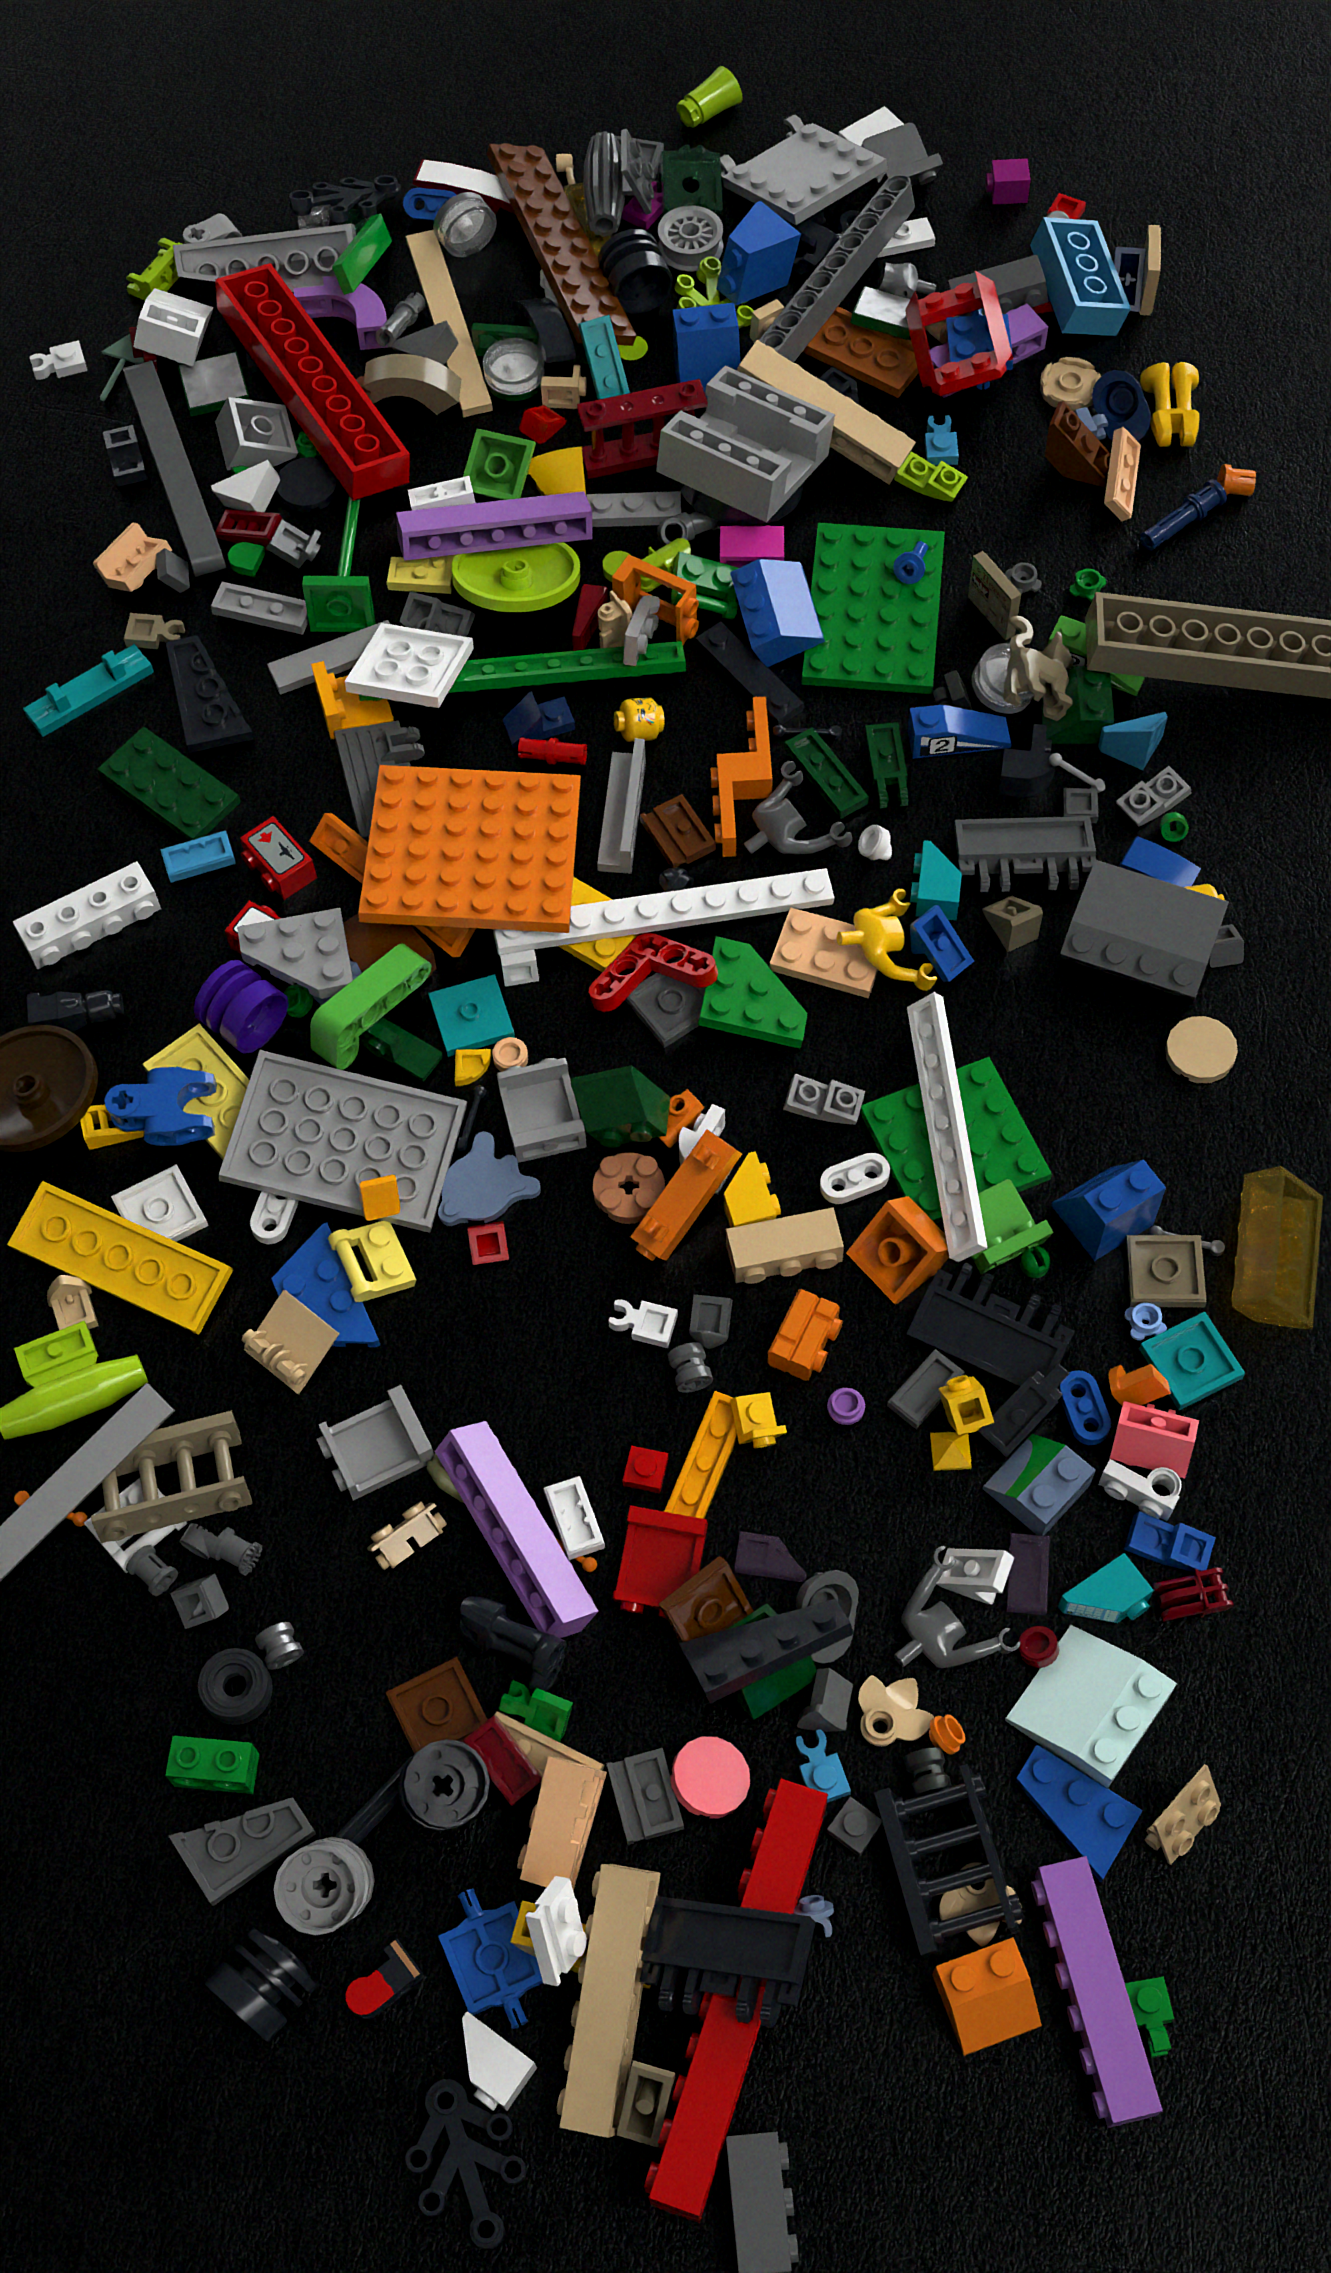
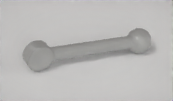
M1058 753L1050 755L1049 763L1051 765L1064 768L1091 785V789H1097L1098 793L1105 789V783L1102 779L1094 780L1062 760V756Z

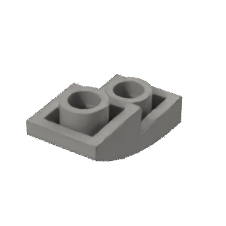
M1168 766L1146 784L1143 781L1138 783L1119 798L1116 804L1139 827L1180 803L1191 794V788Z
M795 1074L791 1079L783 1110L818 1120L855 1125L865 1091L835 1080H831L829 1085Z

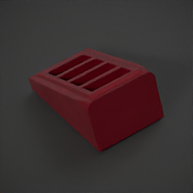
M226 509L215 531V535L218 539L234 543L249 542L264 546L265 551H269L266 547L282 517L279 513ZM238 522L236 528L232 529L234 523Z
M589 584L582 586L572 633L573 651L585 650L599 625L598 610L603 604L609 603L607 587Z

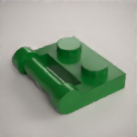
M678 552L674 558L673 575L696 584V592L723 599L721 601L696 594V598L699 601L698 608L722 614V618L730 620L735 618L738 602L736 601L737 595L730 572L738 569V567ZM672 589L671 604L677 605L683 595Z

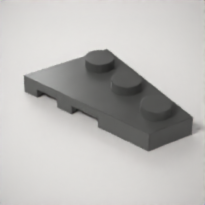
M292 1797L247 1811L244 1815L222 1822L218 1820L205 1824L203 1828L186 1833L179 1832L170 1835L169 1838L211 1905L214 1906L313 1837L316 1832Z

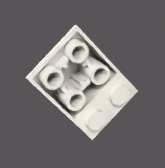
M154 288L146 298L140 313L133 347L175 360L178 363L194 366L213 307Z

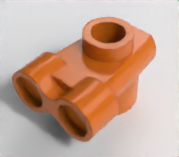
M688 1089L670 1099L666 1136L659 1137L669 1149L679 1141L682 1127L693 1131L694 1125L704 1109V1106Z

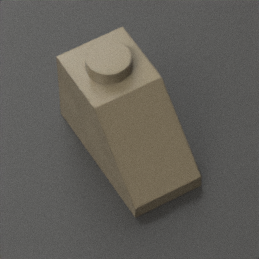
M633 2060L617 2136L658 2148V2140L664 2121L668 2118L675 2088L676 2076L674 2072Z

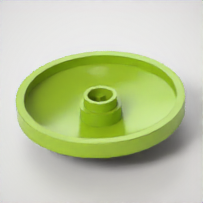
M564 542L457 554L454 556L451 565L453 585L464 599L482 608L500 612H529L551 607L568 598L576 590L580 582V560L576 552Z

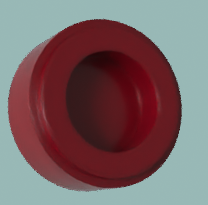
M1030 1627L1019 1638V1641H1021L1019 1646L1021 1657L1029 1666L1035 1668L1049 1666L1059 1655V1644L1056 1635L1047 1627Z

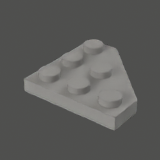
M340 908L237 927L240 951L244 962L252 966L259 964L269 969L271 975L291 985L297 983L306 987L309 990V994L320 999L333 997L353 981Z

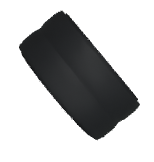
M227 1649L215 1654L202 1668L198 1680V1693L203 1705L212 1717L226 1724L239 1725L256 1719L266 1709L272 1696L273 1685L268 1669L257 1655L244 1649ZM237 1676L246 1680V1688L242 1694L231 1697L225 1693V1684L230 1678Z

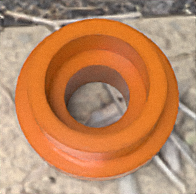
M949 1714L944 1717L936 1716L930 1720L929 1737L932 1744L950 1755L959 1751L960 1745L965 1742V1734L958 1721Z

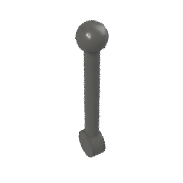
M1155 1225L1149 1229V1235H1178L1163 1231L1161 1227ZM1201 1240L1202 1248L1208 1249L1214 1256H1220L1225 1249L1224 1243L1220 1240H1214L1212 1243Z

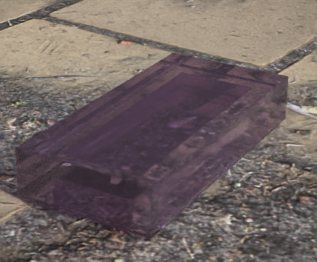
M1011 1533L1009 1554L1014 1557L1008 1575L1006 1612L1046 1615L1049 1536Z

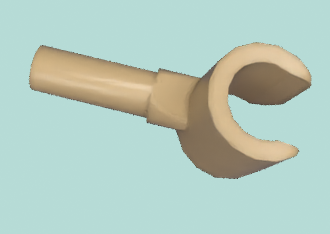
M557 154V172H566L570 191L576 192L577 186L573 176V157L571 154Z

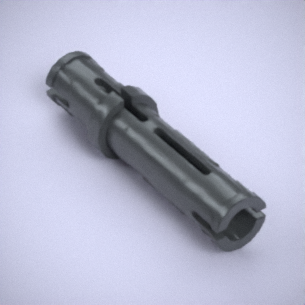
M414 292L410 293L405 301H401L396 305L394 314L376 332L375 338L380 346L385 347L387 344V348L391 347L406 327L416 322L418 313L425 307V299L421 294L416 293L414 296Z

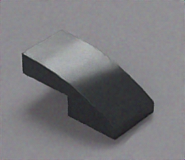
M133 425L104 431L103 436L117 487L148 480Z

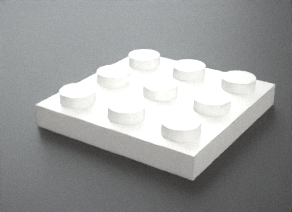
M381 623L346 678V692L439 708L474 649L473 638Z

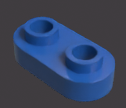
M413 188L406 193L403 206L411 218L419 221L434 222L439 209L456 194L446 190ZM420 200L424 201V208L416 210V203Z
M1085 1371L1069 1372L1070 1374L1061 1382L1059 1391L1063 1394L1060 1397V1401L1072 1433L1083 1444H1100L1108 1436L1111 1428V1419L1098 1384L1094 1377ZM1078 1389L1083 1392L1084 1396L1081 1398L1074 1397L1071 1391ZM1091 1423L1095 1425L1097 1430L1089 1432L1084 1428V1424Z

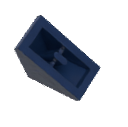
M1115 247L1113 263L1129 302L1130 311L1140 312L1146 248Z

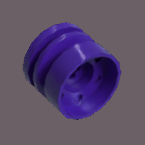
M231 960L221 965L208 977L195 999L193 1010L195 1017L199 1021L207 1025L214 1032L221 1033V1037L241 1053L246 1054L261 1048L273 1037L287 1014L289 1003L288 997L267 980H261V976L243 962Z

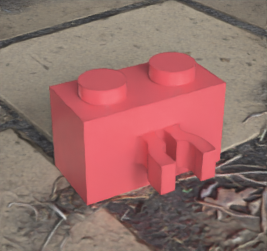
M1124 1401L1110 1459L1120 1461L1129 1466H1139L1150 1470L1161 1467L1169 1468L1176 1472L1179 1477L1185 1478L1195 1444L1199 1420L1176 1415V1410L1169 1409L1168 1412L1154 1409L1155 1405L1147 1404V1407Z

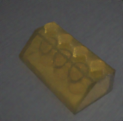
M1282 1166L1245 1174L1243 1191L1241 1193L1242 1204L1240 1223L1238 1225L1239 1236L1237 1256L1235 1258L1236 1268L1234 1289L1232 1291V1307L1255 1322L1306 1330L1312 1329L1323 1196Z

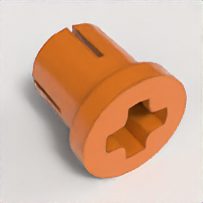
M1223 464L1220 468L1217 482L1222 485L1226 495L1251 496L1255 488L1256 472L1254 470L1235 469L1231 465Z

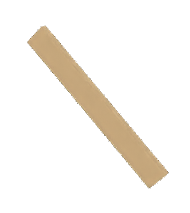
M434 230L407 235V245L432 323L436 325L447 320L458 339L459 344L447 360L446 366L462 379L458 402L463 417L493 411L486 383Z

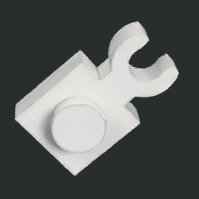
M79 340L50 347L51 354L49 355L34 354L30 356L33 372L37 380L45 379L54 372H56L58 378L87 371Z
M615 1300L614 1310L624 1312L626 1316L622 1319L610 1317L609 1327L611 1329L625 1331L631 1328L633 1329V1340L668 1348L678 1316L677 1309L642 1301L639 1310L633 1309L631 1304L625 1300Z

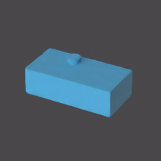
M1043 217L1030 246L1033 255H1038L1046 280L1047 293L1061 332L1116 336L1131 308L1098 221Z

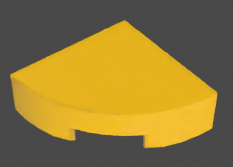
M491 1049L456 1050V1086L470 1084L478 1080L487 1071L492 1058Z

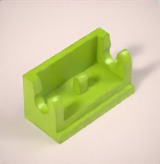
M161 238L157 242L158 245L168 250L160 249L158 256L141 275L130 273L126 277L130 282H134L127 286L128 293L145 301L154 288L167 292L179 278L173 245L182 243L178 242L177 244L166 238Z

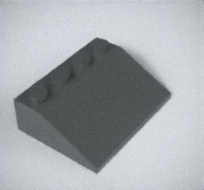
M1095 860L1072 918L1060 955L1062 959L1195 1002L1229 902Z

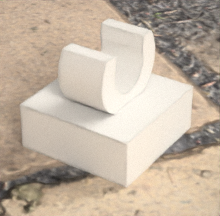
M534 949L500 955L505 987L539 981Z

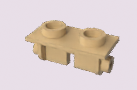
M613 590L610 591V602L603 604L598 610L599 629L601 631L599 633L600 648L624 646L625 633L629 626L630 618H632V611L625 600H620Z
M421 1501L402 1514L405 1521L395 1528L388 1524L371 1536L374 1543L368 1546L367 1549L372 1552L376 1549L379 1550L381 1554L375 1557L383 1570L389 1566L392 1569L395 1568L396 1565L414 1553L406 1541L410 1537H413L421 1548L443 1533L442 1528L447 1523L440 1513L434 1516L430 1513V1510L436 1507L435 1503H428L424 1506Z

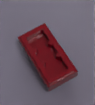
M497 1715L492 1716L463 1740L466 1745L478 1752L486 1764L489 1777L511 1806H514L541 1784L542 1775Z

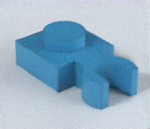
M949 415L945 416V423L943 425H936L933 416L928 418V433H925L924 440L926 461L933 465H939L941 460L948 465H958L956 432H950L951 418Z
M821 1729L816 1730V1739L819 1744L815 1748L806 1747L802 1737L798 1736L796 1738V1749L799 1755L809 1762L799 1766L804 1785L827 1793V1803L850 1795L851 1789L838 1754L825 1755L827 1740L824 1732Z

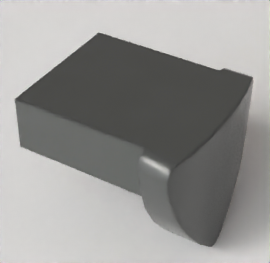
M831 1668L817 1669L810 1706L805 1707L800 1712L797 1727L813 1731L821 1729L824 1732L846 1731V1719L853 1684Z

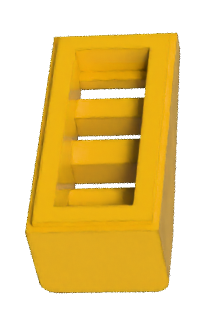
M105 1104L90 1106L80 1120L83 1137L89 1150L144 1137V1131L126 1132L117 1128H109L108 1121L111 1120V1116ZM100 1123L101 1129L95 1130L94 1124Z

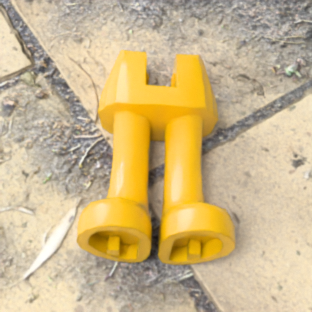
M1163 362L1148 367L1140 375V384L1146 393L1154 394L1156 412L1152 414L1150 425L1158 446L1169 447L1172 433H1179L1181 446H1194L1199 429V412L1191 408V391L1198 385V370L1193 365L1185 362H1179L1174 365L1171 373V383L1176 392L1177 408L1171 409L1169 364Z

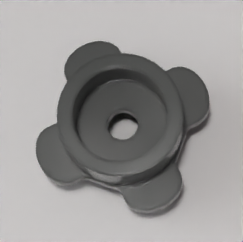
M1018 563L1005 573V576L1021 594L1029 590L1038 591L1041 588L1042 583L1037 579V570L1029 563Z

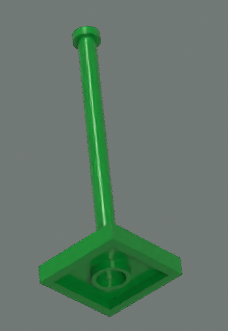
M348 495L337 576H303L302 587L311 632H356L376 624L369 576H350L361 498L353 501Z

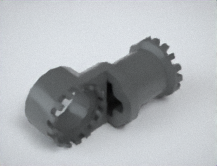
M696 511L690 514L683 512L660 522V525L657 527V538L664 546L669 544L671 541L665 536V528L670 523H675L680 528L679 538L691 541L695 539V535L709 530L713 532L718 531L719 521Z
M191 1523L180 1539L181 1545L195 1555L209 1560L210 1557L217 1561L223 1559L238 1567L239 1573L245 1576L252 1571V1567L256 1566L253 1562L259 1561L256 1557H260L262 1552L261 1544L257 1542L251 1544L235 1535V1530L229 1527L223 1530L217 1537L212 1532L209 1533L207 1529H202V1526H199L197 1529L198 1524L194 1525V1523Z

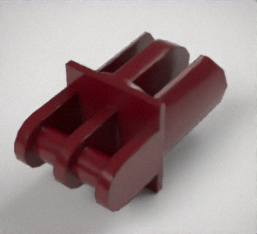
M1222 1568L1203 1571L1195 1569L1193 1575L1153 1583L1154 1593L1162 1594L1157 1600L1159 1608L1167 1609L1161 1613L1162 1621L1197 1614L1200 1615V1618H1203L1206 1614L1232 1608L1234 1606L1233 1601L1228 1600L1226 1592L1229 1590L1228 1586L1223 1584L1221 1580V1575H1223ZM1209 1579L1211 1586L1204 1588L1202 1581ZM1215 1596L1216 1603L1209 1604L1207 1597Z

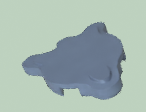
M479 1132L474 1138L471 1151L463 1158L457 1160L447 1171L442 1188V1202L438 1208L439 1219L447 1226L469 1223L468 1220H484V1223L491 1222L504 1214L513 1203L522 1199L537 1197L541 1193L540 1183L534 1177L520 1174L518 1161L515 1156L506 1155L502 1159H496L494 1157L495 1142L493 1136L488 1132Z

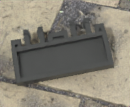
M399 720L334 731L336 748L357 832L367 842H369L379 765L411 767L410 761L419 760L425 754L423 745L415 743L420 739L419 730L413 726L401 728Z
M1090 816L955 820L954 823L959 871L962 875H974V865L977 864L980 892H988L990 887V877L988 874H999L1001 891H1010L1008 864L1013 865L1014 874L1043 873V863H1045L1048 890L1057 889L1059 883L1057 872H1066L1069 889L1078 890L1079 874L1077 862L1081 863L1082 872H1091L1096 860V848Z

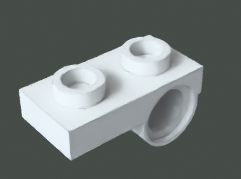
M1111 1459L1099 1481V1485L1103 1486L1106 1493L1118 1500L1126 1499L1138 1505L1141 1512L1168 1521L1181 1491L1180 1477L1169 1468H1156L1150 1472L1146 1479ZM1156 1484L1163 1485L1169 1490L1170 1495L1160 1496L1154 1492L1152 1486Z

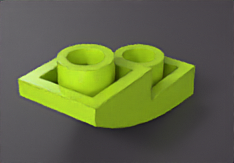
M911 451L896 473L894 480L923 495L952 502L968 476L942 460L936 467Z

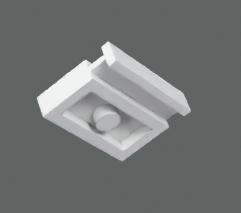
M555 1876L535 1902L536 1911L534 1913L528 1912L525 1917L543 1983L558 1986L561 1983L559 1977L561 1972L568 1973L578 1957L584 1953L587 1946V1938L583 1931L578 1911V1902L574 1896L570 1878Z

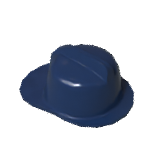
M1113 370L1102 375L1093 388L1092 400L1097 414H1104L1108 421V426L1103 427L1106 434L1113 440L1114 430L1124 427L1138 442L1145 436L1151 420L1149 406L1139 383L1132 375L1125 371Z

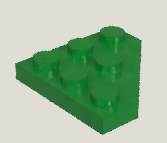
M716 936L712 956L716 962L718 977L712 985L705 987L698 1025L800 1049L808 1013L750 944Z

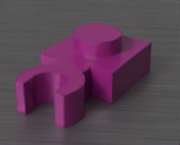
M655 181L651 182L654 191V199L651 200L652 213L645 214L636 196L629 201L622 212L623 220L646 231L663 213V205L670 198V190L667 187L663 192L656 193L657 182Z

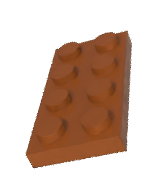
M837 307L802 352L899 398L919 373L911 340L850 323L852 313Z

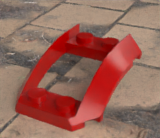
M975 271L976 282L962 283L954 289L942 293L934 292L918 300L915 290L905 309L922 387L930 386L932 392L939 396L1001 378L1007 370L1006 362L1013 360L995 283ZM984 308L994 351L977 353L971 358L959 362H948L942 367L934 369L925 326L946 320L947 317H955Z

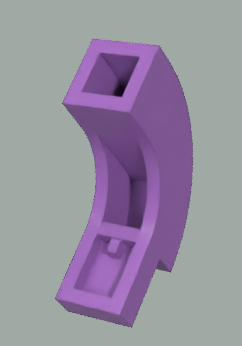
M329 276L323 277L324 286L294 288V296L310 318L331 316L344 318L356 326L360 350L387 348V344L385 347H382L375 338L376 332L387 321L386 311L378 295L366 285L360 283L353 293L344 295L337 278Z

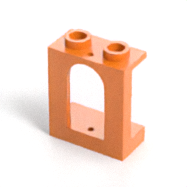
M628 554L612 576L613 592L620 600H625L628 603L632 613L642 596L650 595L641 591L640 574L681 593L683 596L676 606L660 599L659 610L653 614L657 615L660 620L676 626V641H682V645H684L688 638L694 637L699 627V621L697 620L699 601L696 598V584Z

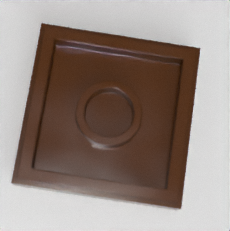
M721 1556L713 1560L658 1604L680 1643L724 1631L754 1612L727 1561Z
M457 1657L386 1692L414 1754L429 1743L448 1739L463 1742L465 1738L487 1721Z

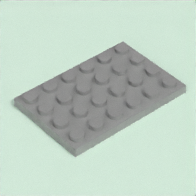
M260 1050L219 1172V1181L364 1216L359 1199V1183L393 1174L397 1180L400 1213L376 1220L387 1221L392 1224L430 1233L466 1111L467 1101Z

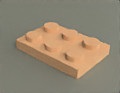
M790 907L770 961L769 968L773 972L869 998L878 973V969L867 960L860 944L838 945L837 933L855 931L853 924Z

